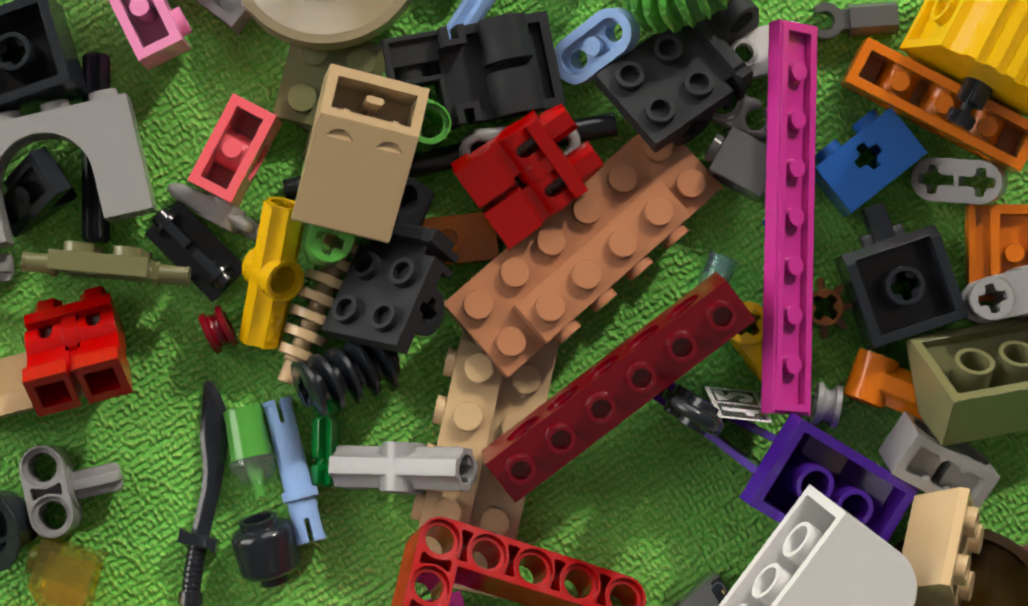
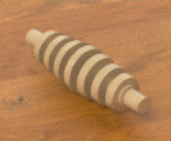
M326 234L322 244L330 247V252L334 248L339 249L338 246L333 244L334 235ZM356 238L347 256L335 266L323 268L321 272L311 268L306 269L304 278L315 283L316 286L314 290L302 286V289L296 295L309 302L307 308L291 303L289 314L302 320L299 326L288 322L285 324L283 332L293 336L294 339L292 344L280 342L278 351L285 354L283 357L285 361L278 375V380L294 386L291 376L292 362L300 360L306 364L308 357L313 355L310 352L312 345L321 348L326 346L329 339L317 334L319 327H323L327 318L325 316L326 310H330L335 300L332 297L334 291L338 293L343 283L340 280L341 274L346 275L351 263L347 262L349 256L354 257L358 249Z

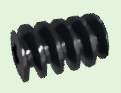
M347 342L342 347V351L338 348H330L325 352L324 358L320 354H313L308 357L306 364L300 360L293 361L291 364L292 381L298 397L304 406H313L322 418L328 414V400L333 402L337 410L342 411L346 407L345 394L349 393L353 401L359 405L364 401L363 388L367 387L374 398H378L382 394L381 381H385L388 388L393 392L399 389V356L397 352Z

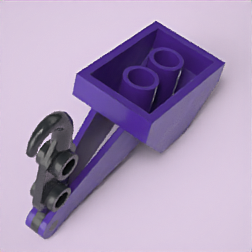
M672 383L653 398L664 406L663 410L678 418L680 422L708 438L752 472L753 476L739 498L781 523L810 484L887 542L913 501L914 495L919 491L916 487L892 475L890 471L792 412L778 435L747 420L724 418L772 442V445L759 464L720 435L724 425L722 419L717 415L719 409L713 406L712 403L704 400L682 385Z

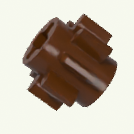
M823 278L816 279L813 299L820 301L827 298L830 301L827 310L832 316L830 318L824 316L816 319L813 316L816 306L813 304L812 327L818 328L820 339L828 337L829 325L833 324L834 327L840 330L846 329L847 325L841 319L843 311L854 308V304L843 303L839 296L843 292L844 285L841 284L832 290L825 289Z

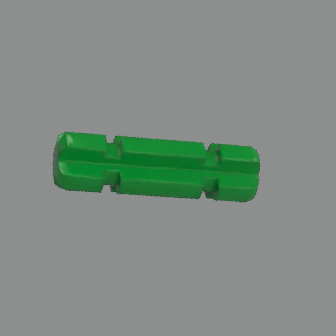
M331 400L327 401V416L322 418L317 413V419H313L312 458H315V465H311V482L317 486H334L332 476L328 473L329 457L334 454L337 445H339L340 419H336V412L340 411L337 410Z

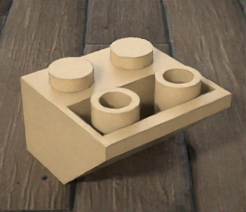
M957 487L914 495L902 554L912 565L917 580V596L914 606H961L962 600H971L975 580V572L970 571L971 554H979L981 551L984 524H979L981 511L980 508L974 507L971 491L968 488Z

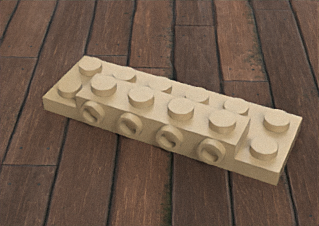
M464 331L462 332L458 349L448 348L443 376L451 377L448 396L438 395L432 423L441 425L437 444L428 442L426 447L459 446L472 449L473 456L478 462L477 480L473 482L470 492L427 490L426 492L423 491V494L415 495L411 519L420 521L418 529L430 518L439 516L516 540L526 495L518 502H514L485 465L482 450L547 401L559 347L553 338L507 379ZM426 536V543L429 549L436 554H442L439 542L432 537ZM473 551L472 556L476 564L484 569H488L486 558L481 553ZM456 583L453 585L455 589L503 599Z

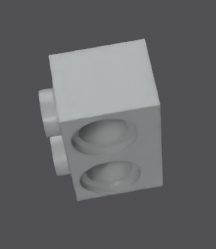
M904 411L878 450L892 475L926 493L957 487L968 488L971 491L974 507L978 508L981 507L1000 479V476L984 453L965 443L941 446L926 423Z

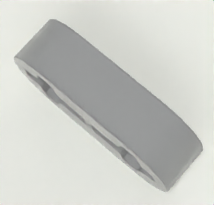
M933 157L926 158L916 165L912 172L911 183L915 193L928 201L989 204L1001 199L1006 192L1008 179L1003 167L996 162ZM935 165L938 166L939 174L954 176V185H939L936 193L933 192L932 184L925 183L924 180L925 174L934 172ZM982 168L986 169L987 177L995 179L994 188L986 189L984 196H981L979 187L964 186L965 177L981 176Z

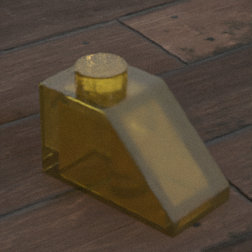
M43 538L39 546L34 544L27 558L25 573L31 574L27 587L37 606H92L107 552L59 538Z

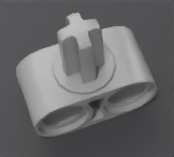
M56 445L30 448L22 456L19 463V473L29 521L32 528L39 535L46 538L68 535L80 526L83 518L81 499L117 492L124 487V477L118 463L112 462L75 471L69 453ZM45 453L51 455L57 464L55 475L48 481L43 480L36 471V463ZM54 501L61 503L67 512L65 524L59 529L52 527L46 518V510Z

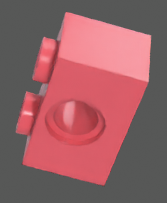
M233 93L187 181L195 187L239 208L283 123L277 115Z

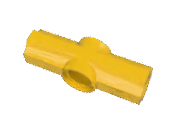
M268 197L267 200L263 201L256 245L247 253L242 263V275L244 280L248 282V289L238 339L245 345L261 349H278V345L283 340V331L290 300L302 289L304 272L297 261L305 223L291 220L295 200L284 197Z

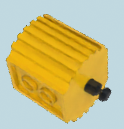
M925 0L899 49L907 53L908 57L962 85L956 95V98L962 104L959 109L949 108L946 114L949 122L964 130L972 129L976 123V120L970 115L972 110L982 111L988 99L1021 116H1028V0Z

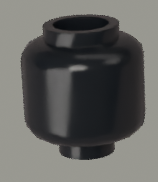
M274 511L259 512L242 519L239 522L240 528L235 531L231 538L242 577L251 582H260L264 588L279 586L290 579L289 573L297 568L301 561V553L296 543V535L291 522L286 518L277 517V513Z

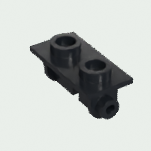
M179 201L169 210L166 208L161 210L152 220L154 225L145 233L176 266L191 267V281L212 302L242 274V262Z

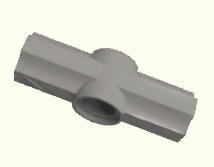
M385 441L382 442V446L337 445L336 451L329 457L328 473L332 476L334 487L344 489H379V492L416 495L423 494V490L470 492L473 482L477 480L478 462L473 456V450L459 446L426 447V444Z

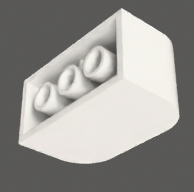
M809 484L718 606H914L917 596V580L912 565L901 552Z

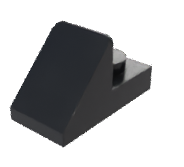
M45 146L30 152L3 182V197L13 236L16 238L23 235L77 197L63 170L54 161Z

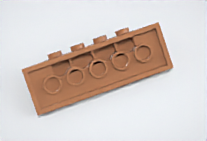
M639 134L635 135L604 162V166L593 177L584 182L588 188L587 192L577 199L575 198L565 208L543 221L541 227L510 250L508 247L504 249L444 302L445 311L483 354L487 355L493 365L506 379L552 338L558 345L563 343L581 327L575 319L588 306L595 313L598 312L617 295L611 287L623 275H626L630 281L634 280L653 263L647 254L660 243L666 250L669 249L689 231L682 223L723 188L712 174L707 173L705 166L685 144L676 146L671 142L655 153Z

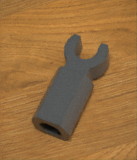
M896 1L847 4L845 9H839L836 5L827 2L820 3L812 9V15H826L832 21L830 29L818 30L817 41L820 42L830 41L839 33L845 32L848 37L897 34L899 30L898 4Z

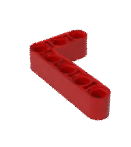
M437 516L430 518L409 537L405 545L391 606H449L454 583L526 606H613L610 594L616 596L621 601L622 606H645L646 594L642 585L630 576L447 517ZM426 536L432 537L439 542L442 554H436L429 549L426 543ZM473 551L481 553L486 558L488 569H484L476 564L472 556ZM519 566H523L531 572L533 584L521 577ZM565 580L574 584L578 591V598L569 594L565 587ZM415 582L421 583L429 589L431 601H425L417 595Z

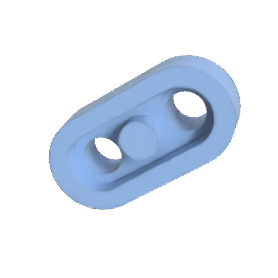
M622 7L599 10L563 38L555 48L560 78L570 84L591 82L595 79L597 73L632 51L640 37L639 23L636 22L632 13ZM617 23L622 28V37L620 40L616 38L614 33V28ZM581 51H584L587 55L585 67L580 62Z

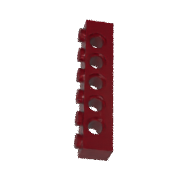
M717 272L713 273L484 448L482 455L485 465L514 502H518L756 319L729 283Z

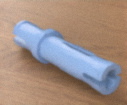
M289 396L279 398L283 422H280L275 400L264 402L261 405L265 412L284 493L281 494L282 502L287 504L296 535V543L299 546L309 543L305 519L308 521L313 542L326 539L327 537L324 534L317 506L316 496L319 495L317 485L313 486L292 404L293 399Z

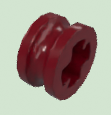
M221 305L214 307L215 311L210 316L205 315V313L198 315L202 330L216 354L223 352V346L226 344H231L232 346L239 344L235 330Z

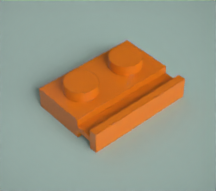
M968 204L965 206V286L987 276L1005 273L1006 270L1028 265V204ZM982 295L978 297V302H994L993 295Z

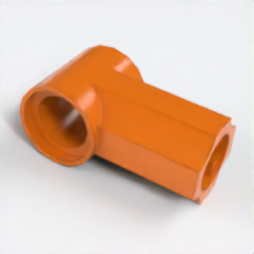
M859 348L843 389V395L875 408L883 409V407L902 414L906 411L923 420L918 412L911 371L899 367L900 363L891 358Z

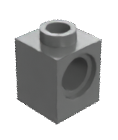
M732 126L726 137L718 133L716 134L703 159L711 163L707 173L712 174L719 183L756 202L766 188L767 145Z

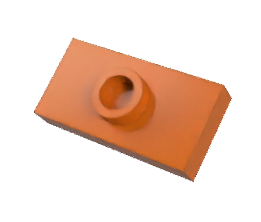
M483 212L425 218L421 227L439 229L454 243L452 251L459 256L457 263L445 262V266L492 261L499 255L497 232Z

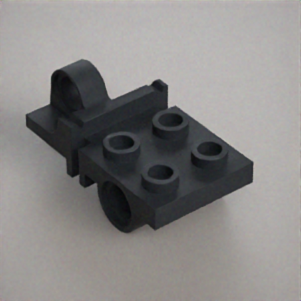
M752 0L729 1L727 3L728 9L717 11L711 15V20L704 19L697 22L694 28L688 25L682 27L677 33H673L670 29L661 34L656 33L595 75L596 86L655 153L671 142L676 146L690 142L708 126L715 111L721 107L725 110L731 107L733 95L738 101L745 97V90L750 88L752 84L753 71L730 46L736 40L741 39L758 27L759 8Z
M547 11L525 14V12L508 13L486 18L473 24H457L450 29L452 39H449L447 26L433 31L381 40L386 78L421 87L435 84L438 103L444 106L450 114L451 129H457L466 123L464 112H467L469 125L525 115L532 110L535 113L546 111L561 103L563 106H566Z
M411 177L407 179L389 244L371 240L370 245L359 244L321 329L331 338L407 354L415 334L430 336L439 328L444 315V299L436 285L440 277L450 279L452 271L445 266V262L457 263L459 256L452 251L454 243L439 229L421 227L435 194L416 179Z

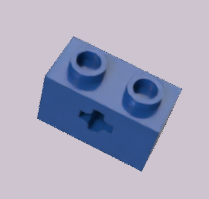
M892 107L880 116L872 109L851 126L856 133L854 137L844 145H841L837 139H834L815 155V160L818 162V165L815 167V182L844 218L853 213L928 153ZM870 150L875 156L869 162L870 166L865 165L859 168L854 162L860 156L859 152L865 153Z

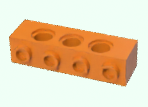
M870 37L862 41L839 84L840 86L887 110L892 107L898 116L984 160L996 162L1009 173L1022 170L1028 159L1027 118L988 99L982 111L972 110L970 115L976 120L972 129L964 130L956 127L949 122L946 114L950 107L960 108L962 103L959 102L956 95L962 86L961 84Z

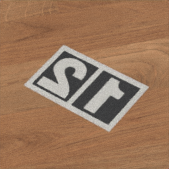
M704 386L713 406L719 409L717 415L720 418L773 423L769 414L761 413V400L756 391Z

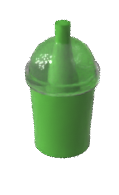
M260 404L223 412L231 460V463H229L230 472L234 473L236 479L241 484L253 486L256 498L264 497L263 484L269 482L274 476L278 459L276 453L273 452L262 407Z

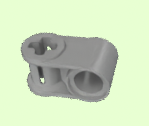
M1028 265L1006 270L1005 273L987 276L967 284L961 291V296L969 316L967 319L976 324H986L1016 316L1017 318L1027 317ZM993 295L994 304L980 306L978 297Z

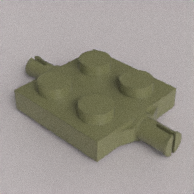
M367 41L356 46L336 50H314L290 44L273 114L277 115L280 120L295 123L309 132L303 156L301 157L302 160L305 161L324 76L330 64L383 77L385 61L381 44Z
M64 241L63 250L48 248V254L23 251L21 257V271L49 273L55 277L58 276V273L70 276L153 283L154 286L167 284L189 287L191 280L190 266L164 265L162 262L152 260L151 252H146L143 248L115 245L113 247V254L103 253L104 248L94 247L92 243Z

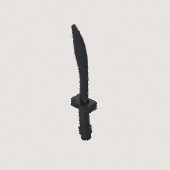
M208 380L204 383L200 427L203 462L201 493L192 533H189L184 527H180L177 540L179 543L188 544L182 578V590L178 592V605L180 606L202 605L203 593L200 590L206 551L208 548L213 554L217 555L220 539L212 538L210 535L228 449L226 426L223 412L227 410L218 389L212 381Z

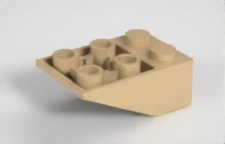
M331 63L324 76L291 220L389 244L419 140L430 89Z

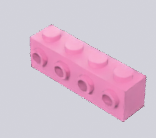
M109 0L138 61L147 70L191 50L185 36L192 33V30L179 6L171 9L167 0Z

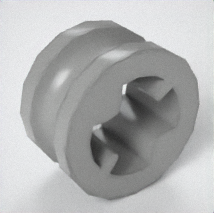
M817 382L811 404L810 423L817 426L820 421H824L828 424V428H836L842 408L843 386L835 385L833 389H828L825 387L824 382Z

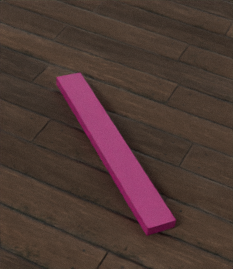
M782 19L769 22L761 413L790 415L792 412L797 416H811L818 27Z

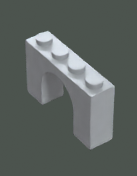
M109 88L88 94L89 101L70 105L68 99H61L41 104V112L22 116L20 110L0 113V249L15 245L3 197L5 171L12 158L21 149L40 140H64L83 150L93 169L104 219L109 223L158 212L132 100L127 93L118 94L116 88Z

